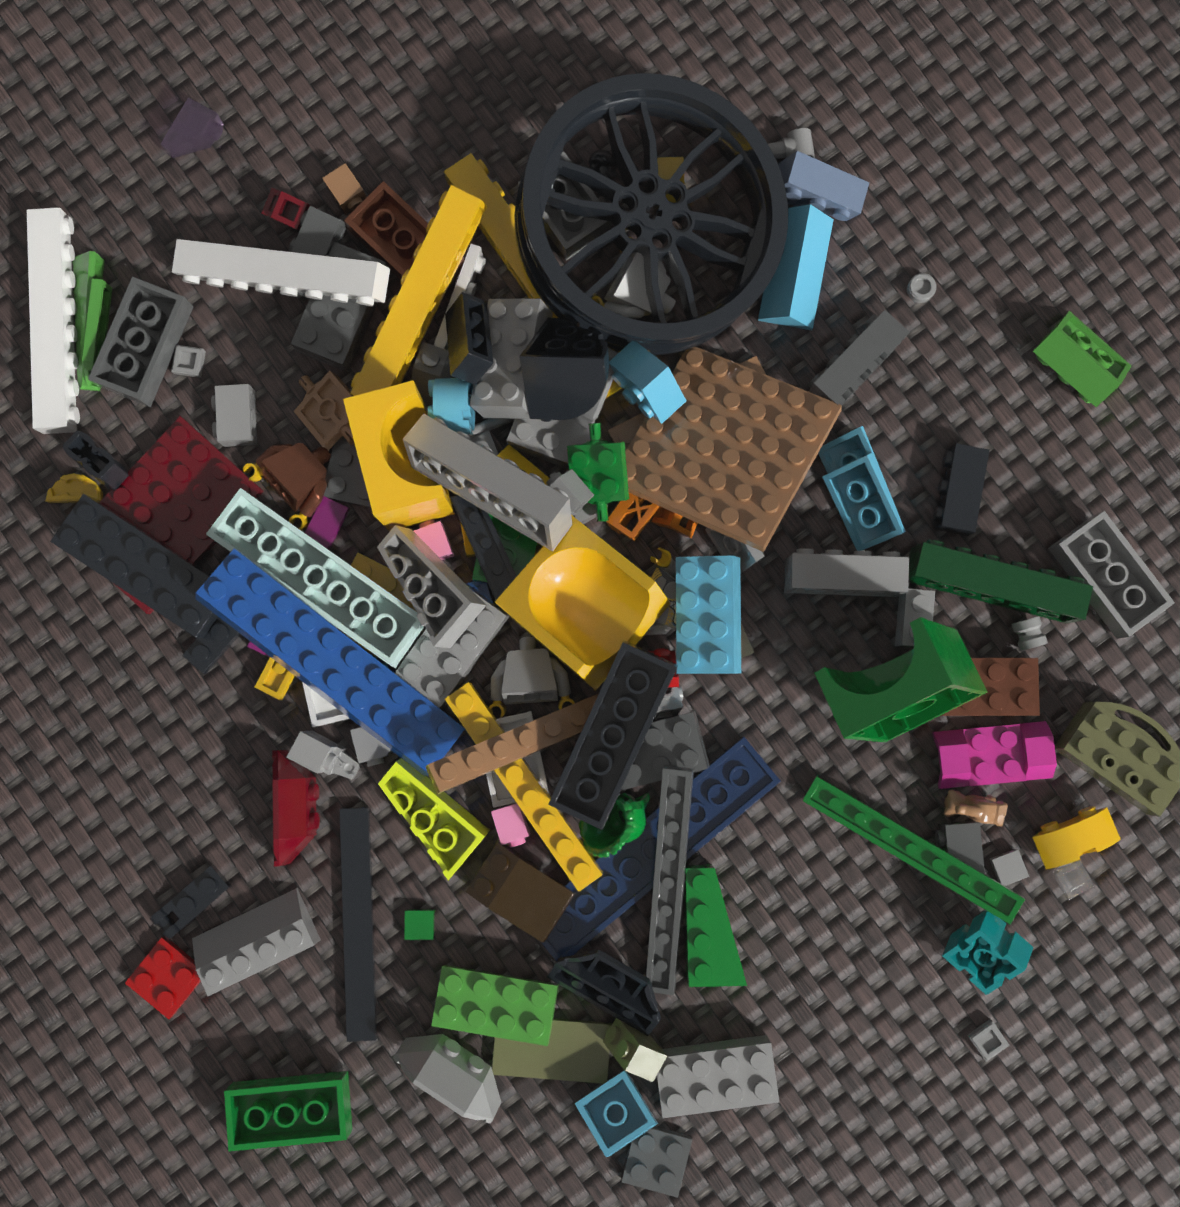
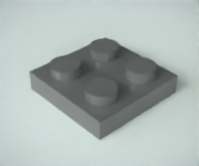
M656 1126L652 1127L630 1142L621 1182L678 1198L692 1144V1136Z

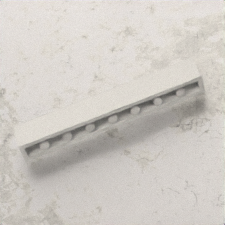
M61 208L27 210L33 429L42 434L76 432L77 424L80 422V413L76 407L79 385L77 380H75L78 357L74 352L77 330L73 323V315L77 311L72 290L76 286L75 275L72 271L75 251L71 244L74 224L72 218Z
M177 239L172 273L182 276L183 282L199 284L200 280L206 281L207 285L223 287L224 283L231 284V288L248 290V286L255 287L256 291L271 294L273 289L280 290L281 294L297 297V293L301 292L305 293V297L322 300L323 295L331 296L330 299L337 302L348 303L349 298L356 299L358 304L373 306L374 302L385 303L390 268L374 261Z

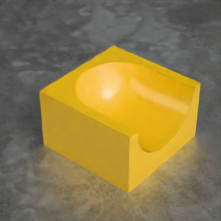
M414 380L343 399L372 512L390 532L395 525L405 528L428 520L454 515L455 512L449 490L411 467L403 442V438L423 414L428 416L426 405Z
M572 516L571 528L552 552L543 546L495 601L517 624L595 691L606 679L623 641L625 640L636 645L671 604L652 578L574 516Z

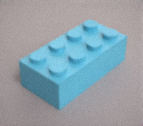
M733 555L676 557L677 674L741 673L740 557Z

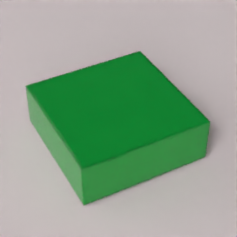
M406 909L404 940H433L435 909Z

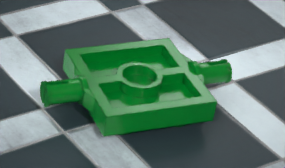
M601 423L588 424L590 441L584 444L567 446L569 471L572 469L594 494L588 503L596 505V521L602 522L609 520L608 503L629 499L625 442L602 440Z

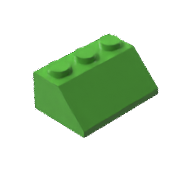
M1070 311L1066 313L1033 351L1043 365L1050 366L1057 372L1059 379L1063 383L1070 384L1078 391L1083 401L1092 403L1095 407L1121 385L1131 368V365Z

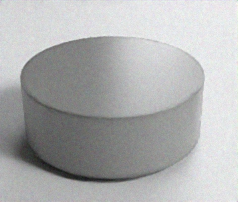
M926 273L916 274L907 285L909 298L917 303L927 302L936 292L935 280Z

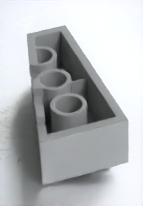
M395 525L377 548L394 578H397L404 589L402 591L408 601H411L418 614L416 616L422 626H425L431 636L429 639L433 646L451 648L485 608L486 604L412 529Z

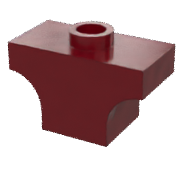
M271 188L261 213L300 231V219L311 205L283 191Z

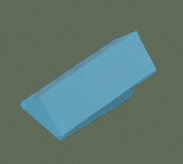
M811 204L788 208V230L784 251L773 278L763 292L758 321L813 330L833 219Z
M861 426L823 445L818 454L828 474L822 477L856 550H865L906 532L864 427Z

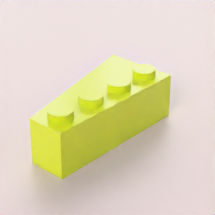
M402 758L394 763L378 783L399 814H402L409 823V828L415 836H418L425 845L428 854L441 867L442 873L448 881L490 831L447 793L437 794L432 781Z

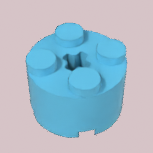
M458 378L429 380L428 391L429 396L433 397V405L428 406V416L441 419L448 428L455 432L461 431L466 435H473L475 410L470 406L471 395H468V393H472L473 384Z

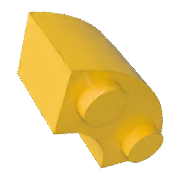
M1095 806L1086 807L1078 811V816L1060 824L1057 821H1053L1041 826V831L1032 838L1046 870L1081 860V855L1091 852L1098 853L1121 840L1107 807L1097 810Z

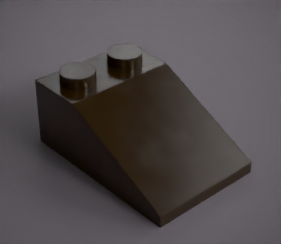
M501 843L495 845L466 890V893L485 907L542 943L546 941L576 894L513 848H510L508 845H501Z

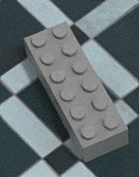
M423 414L403 438L413 469L552 552L571 528L570 498L563 490L557 487L554 489L544 484L539 476L533 473H525L513 461L509 459L503 460L496 456L489 447L485 445L479 446L472 442L465 433L451 430L441 419L437 417L431 418Z

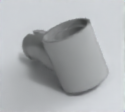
M808 128L792 130L787 133L783 141L768 144L775 159L787 158L796 151L815 158L811 130Z

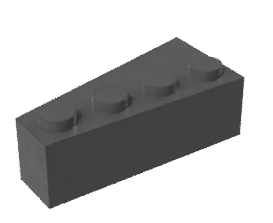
M886 310L879 316L874 313L863 325L866 330L860 336L855 333L844 345L847 349L841 355L835 354L826 364L828 369L822 375L818 373L808 383L807 387L810 388L808 392L833 401L837 405H843L910 332Z

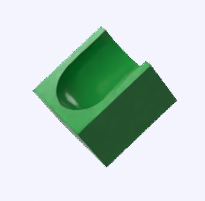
M919 617L910 622L914 637V649L884 664L862 671L844 672L824 667L815 672L843 738L887 742L987 693V689L958 630Z

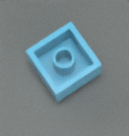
M631 341L609 361V365L614 371L612 378L621 388H624L622 395L630 404L634 405L637 403L639 409L647 418L654 417L662 424L686 402L669 367L638 342Z
M626 1071L621 1072L575 1103L605 1157L611 1156L658 1124Z

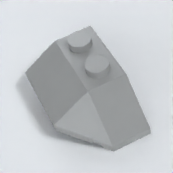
M444 1034L405 1038L393 1059L396 1063L400 1064L403 1072L414 1085L462 1117L484 1120L486 1123L493 1121L501 1104V1099L490 1065Z

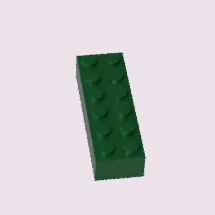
M930 539L913 547L909 554L908 583L1065 624L1086 620L1093 586L1084 584V579L1075 576H1067L1066 579L1060 578L1052 570L1039 569L1037 572L1028 569V565L1016 561H1011L1010 564L1000 562V557L983 554L980 557L972 555V550L955 547L953 550L945 548L943 542Z

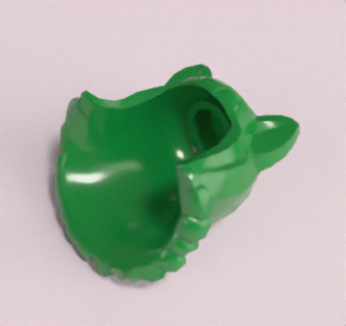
M627 793L619 794L602 830L580 820L578 823L580 835L582 836L586 851L593 856L606 858L610 854H617V851L621 850L625 843L637 839L643 833L646 826L645 808L650 799L649 793L641 795L636 799Z

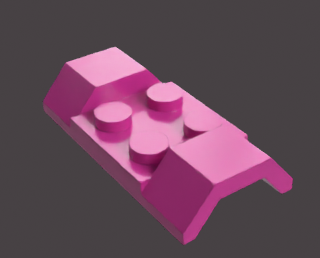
M1046 721L932 732L939 757V789L1047 779L1054 776L1057 765L1054 737Z

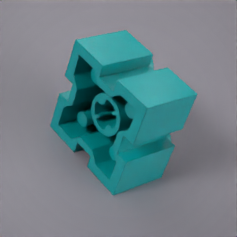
M986 910L973 918L970 927L965 924L950 935L942 957L959 972L963 969L967 970L971 974L969 980L985 995H988L1002 986L1005 977L1011 980L1026 970L1033 946L1016 931L1008 933L1005 930L1006 923Z

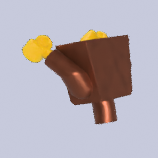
M303 443L272 445L256 459L255 464H245L243 472L249 473L254 469L255 473L249 480L257 482L264 477L295 512L299 509L300 513L291 516L289 522L293 525L295 520L300 518L302 525L299 530L303 531L308 527L309 521L307 517H311L322 502L327 487L325 480L327 470L323 465L330 460L331 454L322 446L311 453Z

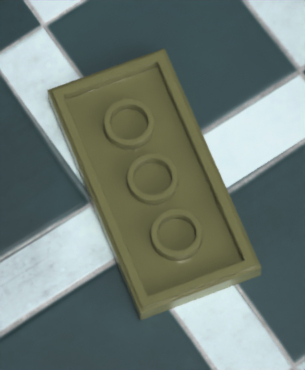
M553 1018L548 1046L495 1037L492 1064L493 1075L605 1084L608 1078L609 1049L603 1043V1040L611 1023Z

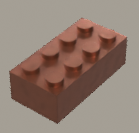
M384 181L344 220L349 232L375 257L385 261L390 271L400 280L405 271L411 269L415 260L413 258L415 249L420 243L423 244L427 235L426 228L428 223ZM464 257L462 258L450 284L459 276L463 263L465 261Z
M971 658L987 689V693L940 715L1040 716L1038 658Z

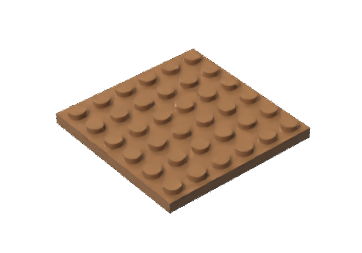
M698 347L687 349L672 372L686 402L662 424L654 417L650 419L645 417L625 451L629 493L764 552L841 413L842 405H837L833 401Z

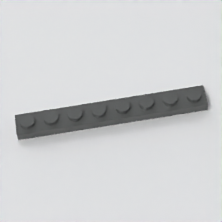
M665 765L662 771L646 977L651 980L654 993L674 995L694 769Z

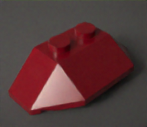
M272 750L274 867L290 864L317 835V829L320 825V817L318 812H316V801L319 798V786L316 783V777L304 766L286 758L289 753L288 750Z

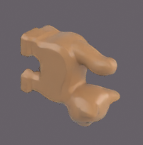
M949 790L944 801L946 808L944 815L950 817L961 814L968 816L976 822L1003 826L1008 805L1003 801L996 802V798L991 795L986 797L977 795L965 796L959 791Z

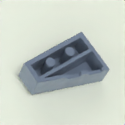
M799 151L794 152L778 163L785 185L788 204L797 207L811 204L824 214L840 221H848L861 214L869 182Z

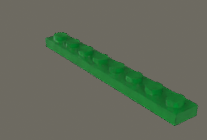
M816 776L803 799V802L1010 925L1025 901L1023 896L819 776Z

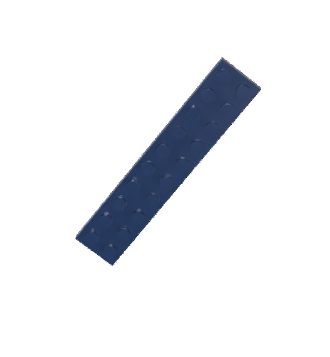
M742 737L713 761L708 769L701 771L693 778L686 860L781 782L745 737ZM660 806L646 817L645 829L637 839L625 843L622 849L617 851V854H610L606 858L598 857L595 860L603 871L602 876L579 892L571 880L565 884L567 888L576 894L546 941L542 943L556 961L558 958L574 955L653 889Z

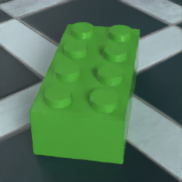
M444 965L441 970L431 1026L548 1046L559 984Z

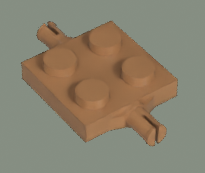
M329 371L316 384L307 375L301 377L303 380L300 379L299 384L307 393L301 404L294 410V413L322 447L330 450L341 436H344L350 445H354L343 401L345 398L354 396L350 394L349 388L332 371Z

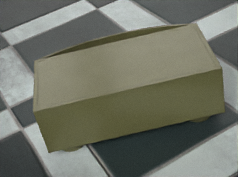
M1084 702L1055 744V751L1147 815L1160 817L1180 788V750L1177 744L1159 723L1132 707L1112 702ZM1115 711L1127 712L1145 722L1160 737L1167 751L1145 730L1115 716Z

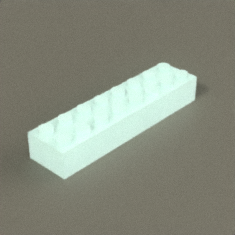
M241 488L206 533V535L230 552L235 548L324 619L395 669H397L426 629L419 622L416 611Z

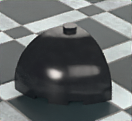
M548 317L519 356L530 419L550 422L579 417L595 406L607 383L609 374L607 341L603 340V334L592 326L588 327V329L580 327L579 321Z

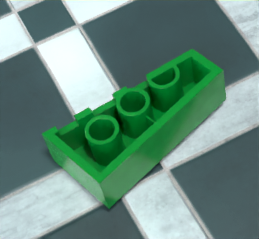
M712 864L686 865L684 904L686 981L688 986H747L714 866Z

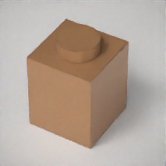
M346 163L322 178L327 189L345 215L353 212L367 198L363 188Z

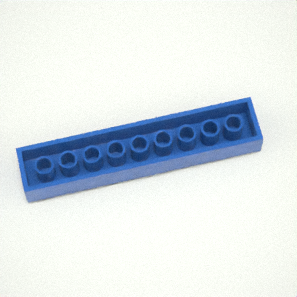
M235 548L195 593L197 601L365 731L390 748L391 751L422 775H429L425 767L432 762L442 759L465 730L463 726Z

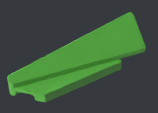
M88 251L78 255L73 261V273L76 279L74 300L77 307L75 314V327L77 330L76 355L78 357L77 380L80 390L100 391L101 389L89 381L88 378L107 336L112 287L103 280L105 260L95 251Z

